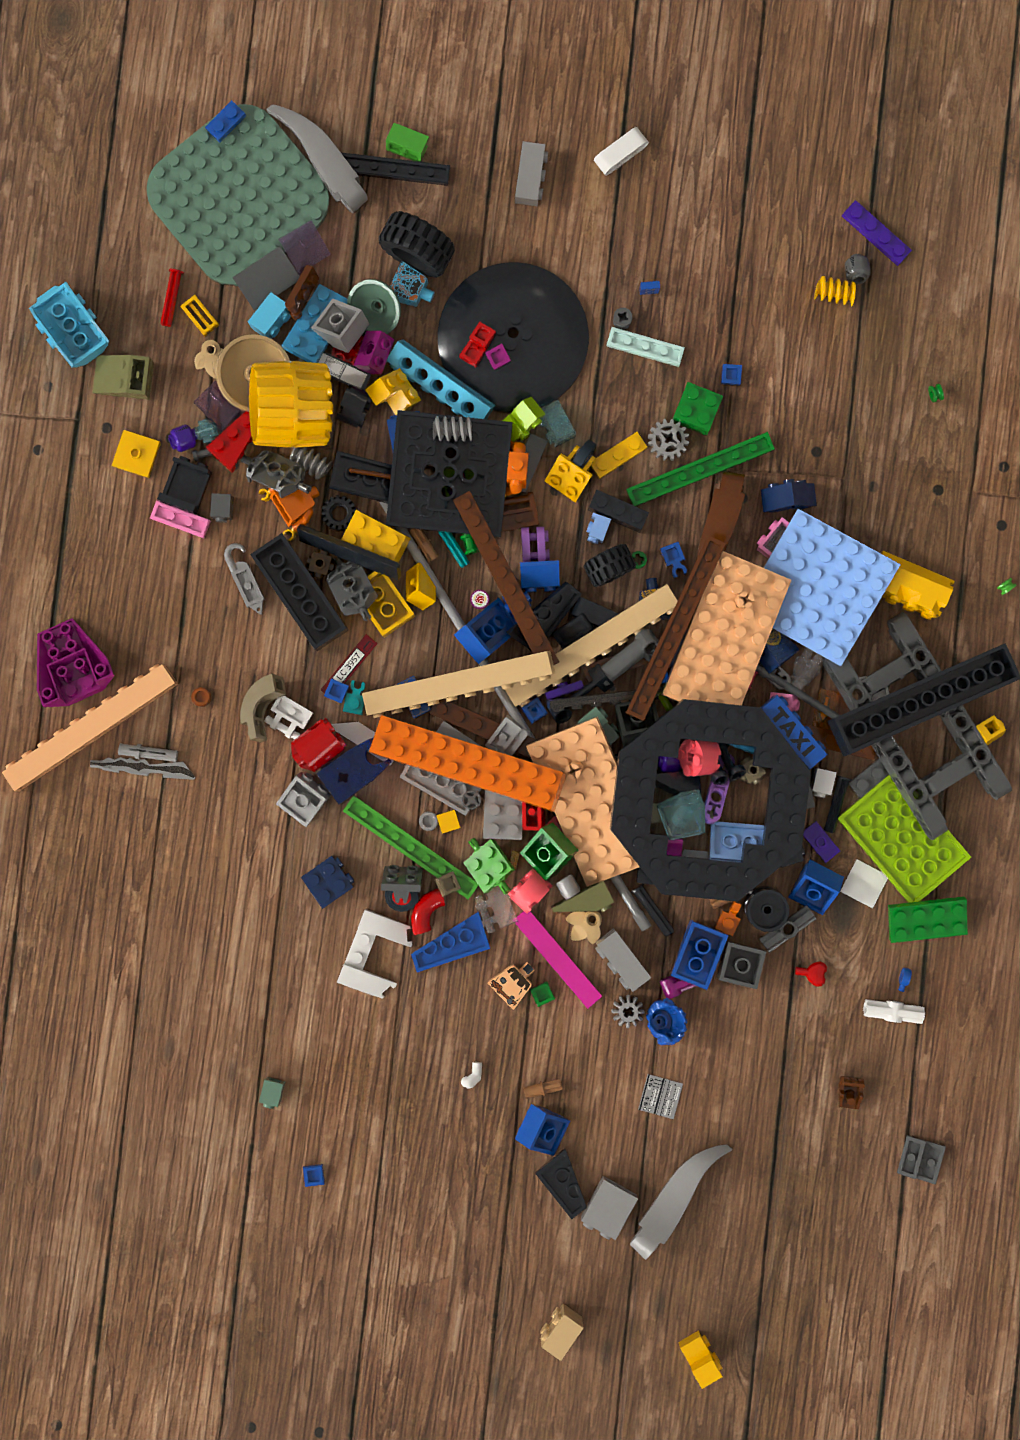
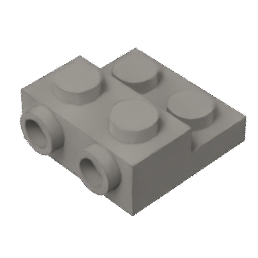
M300 772L294 777L276 805L307 827L331 794L325 785H318L314 782V778L310 773Z

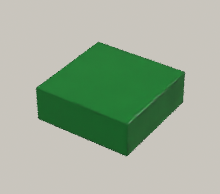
M547 981L530 989L538 1007L555 1000Z

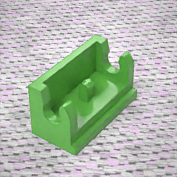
M393 123L386 138V150L410 160L422 162L428 147L429 136Z

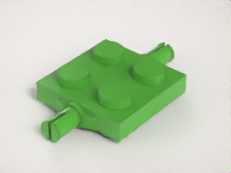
M475 838L471 839L468 843L474 852L472 856L463 862L483 893H488L494 887L499 886L504 895L508 894L511 889L505 883V880L515 870L494 839H490L483 846H480Z

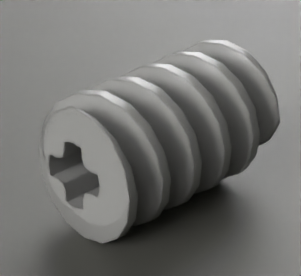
M436 416L433 422V441L436 435H438L439 441H442L445 435L447 441H450L452 436L455 441H458L459 436H461L463 441H466L467 436H469L472 442V422L470 417H467L465 422H463L462 417H459L456 422L454 416H452L450 422H448L447 417L444 416L442 422H440L439 417Z
M294 447L289 460L303 465L305 472L309 470V475L315 474L316 480L324 477L333 465V461L326 464L327 457L320 460L321 453H317L314 456L313 448L307 451V447Z

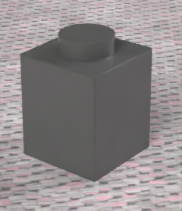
M212 493L210 516L216 519V522L227 523V520H233L234 497L231 494Z

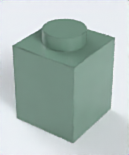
M266 1077L259 1103H263L264 1107L270 1109L278 1107L286 1081Z

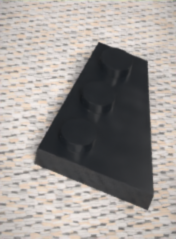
M564 1148L538 1169L535 1174L568 1216L573 1219L586 1209L587 1206L566 1148Z

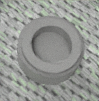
M433 812L423 813L419 818L420 827L426 831L435 829L438 825L436 814Z

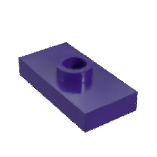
M581 680L569 685L567 682L556 685L557 689L546 692L545 696L547 700H551L580 690L584 686Z
M817 821L804 830L803 837L824 863H827L840 852L839 848Z

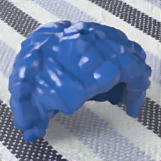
M669 998L655 1001L648 1009V1014L646 1015L651 1034L657 1038L659 1045H673L680 1042L687 1030L686 1013Z

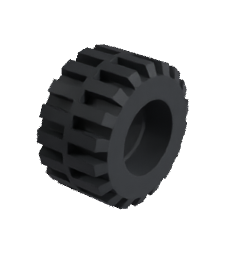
M619 544L589 559L583 567L593 587H600L629 573L637 564L627 545Z

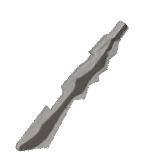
M108 757L105 760L90 761L91 768H100L116 773L125 771L130 774L148 776L150 773L163 774V778L195 779V775L184 762L150 765L145 759L135 761L132 758L124 759L122 757L115 760Z

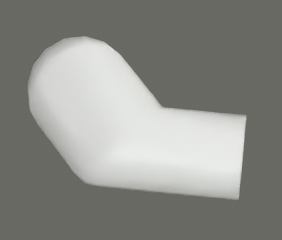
M473 1062L472 1074L468 1077H463L461 1080L463 1087L473 1088L481 1080L482 1062Z

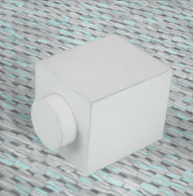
M814 768L810 785L814 796L825 798L826 795L832 794L836 772Z

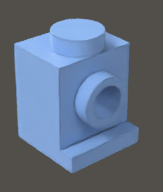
M593 513L591 519L594 522L590 521L586 531L589 533L587 541L598 544V542L603 543L611 519Z

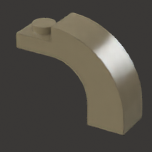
M269 674L256 681L247 691L241 706L240 722L248 726L250 740L261 743L267 741L264 714L266 708L273 700L286 695L283 677Z

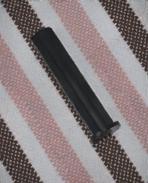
M836 776L838 781L824 831L829 833L835 832L848 783L852 779Z
M644 884L638 885L631 893L636 895L664 936L671 935L674 932L673 927L643 887Z

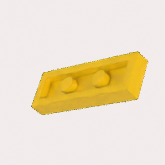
M636 432L597 457L591 467L600 480L648 447L639 433Z

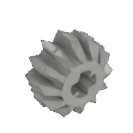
M629 994L626 995V1001L620 996V1004L614 1001L613 1004L618 1009H611V1012L618 1013L613 1019L614 1021L620 1019L619 1026L626 1022V1028H629L630 1022L637 1026L635 1019L643 1020L638 1015L645 1013L643 1009H638L643 1004L642 1002L635 1004L638 999L636 996L633 997L632 1001H630ZM632 1007V1014L624 1015V1008Z

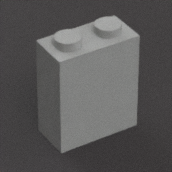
M602 1176L587 1204V1208L584 1209L581 1215L583 1225L590 1230L595 1228L600 1231L601 1236L608 1240L610 1238L616 1240L638 1200L637 1194Z

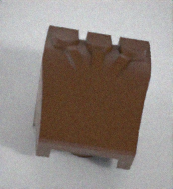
M840 1076L839 1107L859 1110L861 1101L864 1098V1079Z

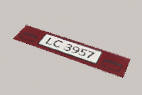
M365 634L321 688V691L323 693L326 692L331 678L345 684L378 643Z

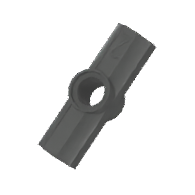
M807 905L791 915L780 929L768 932L759 940L770 953L788 939L795 937L799 931L816 920ZM786 924H791L792 931L789 934H785L783 931Z

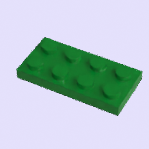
M965 896L888 905L889 940L891 943L968 935L967 899Z

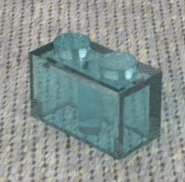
M559 400L542 408L546 415L541 419L540 427H545L547 431L545 435L550 444L553 443L555 447H558L576 437V431Z

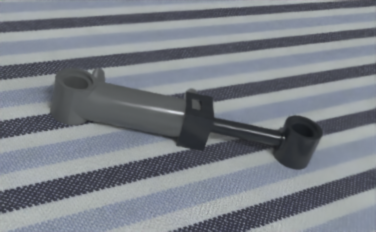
M641 630L636 635L635 641L602 666L597 664L590 669L588 673L592 681L565 701L562 697H556L550 700L547 708L555 722L558 724L567 722L572 717L570 707L597 686L604 693L608 690L613 692L616 689L613 683L615 679L643 658L650 662L659 642L652 630Z

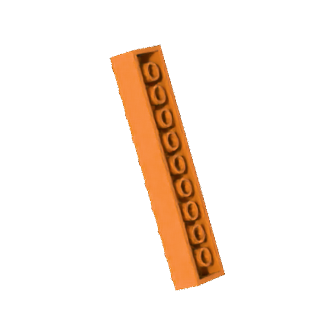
M383 715L380 717L369 750L374 755L555 812L566 778V774L561 771Z

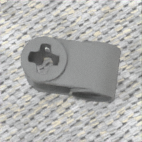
M572 874L555 884L565 900L581 891Z

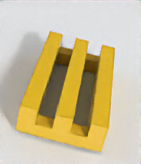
M196 295L180 306L204 337L208 335L207 333L212 332L215 327L219 326L218 322ZM193 301H195L199 305V307L212 321L211 325H209V323L204 319V317L192 304ZM188 305L207 327L205 330L186 308Z

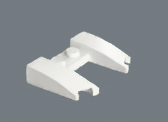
M365 909L337 983L383 999L385 996L382 993L390 986L394 989L397 983L365 971L363 968L376 935L412 947V941L407 940V929H411V926Z

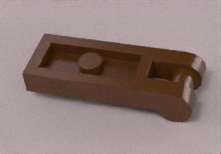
M305 266L285 302V307L290 311V315L294 320L302 317L301 311L318 283L319 277L313 266Z

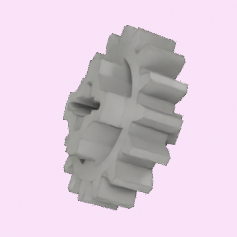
M663 419L662 425L656 422V428L652 427L650 429L653 434H648V439L652 440L648 442V446H653L650 452H657L656 458L663 456V461H665L667 457H670V460L673 461L674 455L680 458V451L685 453L687 449L684 446L689 444L685 439L689 437V434L683 433L686 427L680 428L681 422L674 424V420L671 419L670 423H667L666 419ZM671 428V430L664 431L662 429ZM677 432H678V434L680 435L681 443H680V441L677 439V436H676ZM656 437L660 441V447L656 444ZM671 437V441L666 443L665 440ZM668 449H673V450H675V451H672V452H665V451L668 450Z

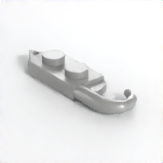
M230 544L225 549L224 557L247 608L250 607L262 615L265 598L250 566L246 562L235 563L231 555L232 550L235 548L241 549L242 552H246L241 544Z

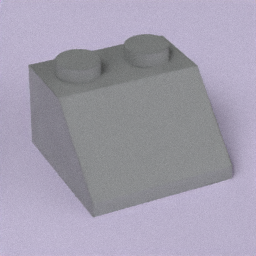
M332 299L311 328L334 348L349 353L368 327L369 322L361 309Z

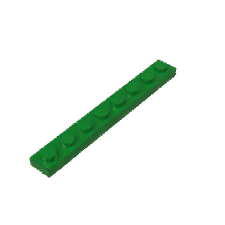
M768 432L632 486L626 489L631 504L639 506L772 452L775 448Z

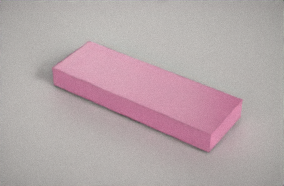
M157 500L150 516L152 520L201 538H205L211 523L206 518Z

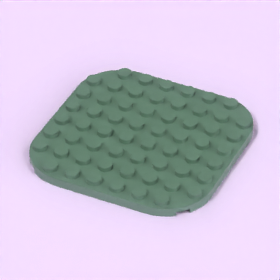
M247 104L237 105L246 114V117L220 143L205 128L215 118L213 117L161 159L152 169L147 182V197L155 214L210 279L223 285L237 286L232 278L233 276L278 246L287 254L323 223L329 206L328 189L315 168L266 111Z

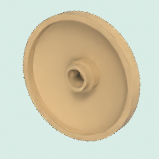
M244 335L231 341L220 353L216 364V381L224 398L236 408L249 412V381L252 364L258 362L290 361L285 350L274 340L262 335Z

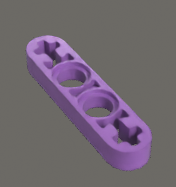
M730 755L732 762L735 764L733 756ZM719 756L718 758L723 768L724 763L721 756ZM729 778L722 785H715L712 780L710 781L702 811V819L705 823L715 824L720 819L730 783ZM718 793L721 800L719 802L713 801L711 794ZM712 806H713V807H715V809H714V811H713L714 817L711 819V818H709L710 815L707 814V813H709V812L711 811Z

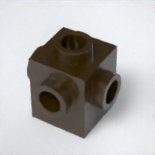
M319 550L318 553L313 552L312 556L308 557L306 567H309L308 571L312 573V577L323 579V577H327L328 573L335 569V562L329 556L330 553ZM319 560L323 561V565L321 567L317 566Z

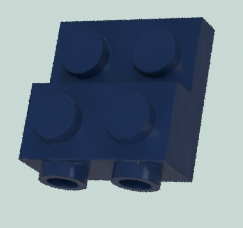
M333 855L301 877L322 909L355 887L353 885L355 882L349 872L347 874L344 872L342 861L339 857L335 858Z

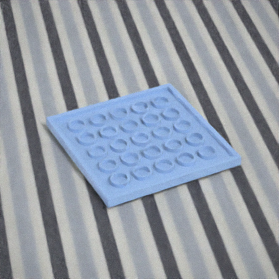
M797 509L764 566L769 571L791 579L773 629L833 663L842 666L901 564Z

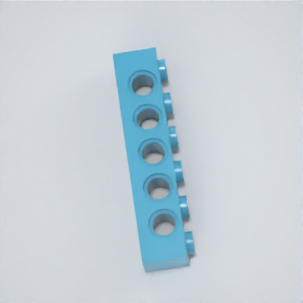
M404 339L397 341L388 356L387 362L390 363L391 368L394 370L400 368L406 374L409 381L420 384V388L423 391L431 392L436 396L437 401L452 407L451 410L457 415L487 419L496 406ZM407 358H410L412 361L411 367L406 364ZM422 369H425L427 371V378H424L422 376ZM437 380L442 381V389L437 387ZM453 391H456L458 393V400L453 399ZM468 402L474 405V411L468 409Z

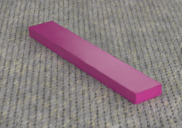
M523 911L513 919L514 923L587 1009L602 997L599 991L531 911L527 914Z

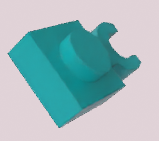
M351 681L350 686L353 691L352 694L346 693L343 712L363 714L364 701L361 692L366 687L364 682H362L361 688L356 689L355 681Z

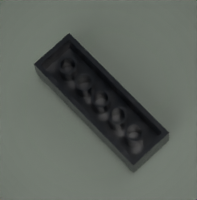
M283 533L250 554L314 650L319 651L348 631V628Z

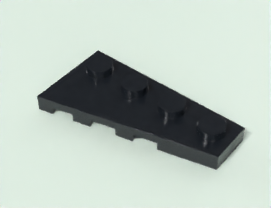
M564 582L533 609L547 638L551 636L582 595L568 582ZM516 623L506 633L531 651L522 631Z

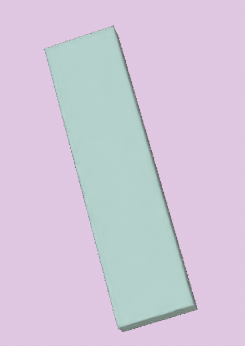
M615 327L611 328L606 345L610 348L677 367L680 366L685 348Z

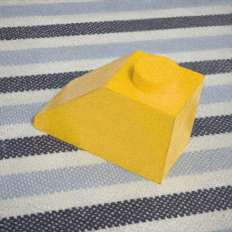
M417 563L406 571V601L424 610L436 601V587L423 565Z

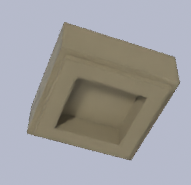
M454 871L435 879L442 897L461 889Z

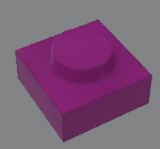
M503 344L485 352L494 370L511 362Z

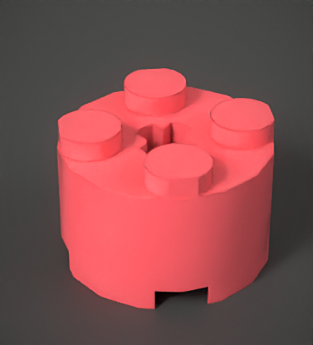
M685 739L680 746L677 759L680 761L685 776L711 775L720 767L718 755H721V750L717 742Z
M533 868L508 893L510 899L526 914L532 910V907L553 886L548 880L545 881Z

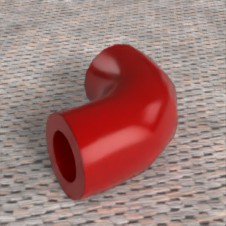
M439 888L424 894L415 905L411 915L413 935L432 930L430 924L431 914L436 909L445 906L444 898Z

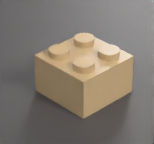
M562 1304L560 1308L556 1307L551 1315L552 1320L549 1324L545 1323L540 1331L541 1347L560 1361L583 1330L582 1316L565 1304Z

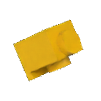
M995 715L976 726L987 745L1003 736L1006 731L1004 723L997 719Z

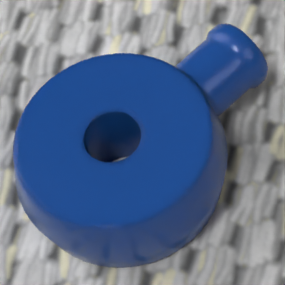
M902 968L899 976L900 986L898 988L901 992H904L905 987L910 983L912 970L909 968Z

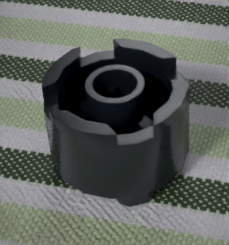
M349 383L342 398L340 412L337 413L336 420L356 428L363 427L367 414L365 410L369 411L372 404V399L365 389Z

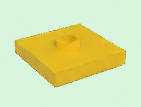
M123 430L112 466L149 478L161 442Z

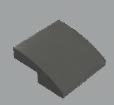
M907 1135L897 1173L936 1185L946 1146Z

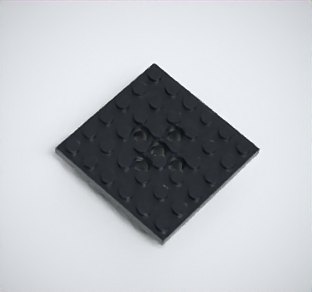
M397 410L386 526L471 535L453 502L455 498L471 491L494 537L501 538L513 422L470 418L472 422V442L469 436H467L466 441H463L461 436H459L458 441H455L453 436L450 441H447L445 435L442 441H439L438 435H436L433 441V422L436 416L439 417L440 422H442L444 416L450 422L452 416ZM454 416L456 422L458 421L459 416ZM462 417L463 422L466 421L467 417ZM447 450H455L456 456L448 458L445 455ZM428 466L435 468V473L431 476L426 475L424 472ZM447 468H451L455 473L453 477L448 478L444 476V471ZM466 470H470L474 473L472 479L467 480L463 477V473ZM446 487L451 488L453 491L449 497L442 495V490Z

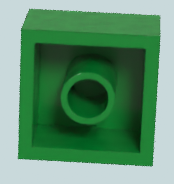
M687 382L673 417L674 423L681 422V426L707 436L723 396Z
M552 822L542 827L520 854L547 881L556 876L579 850Z

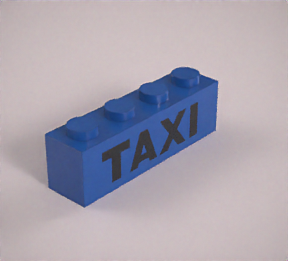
M775 695L760 708L763 709L810 770L828 755L824 751L826 748L819 740L816 741L812 737L813 732L808 726L801 724L800 716L795 711H790L787 707L789 705L782 696Z

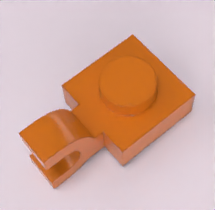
M733 901L728 912L722 910L715 929L733 936L741 920L736 915L742 905L739 902Z

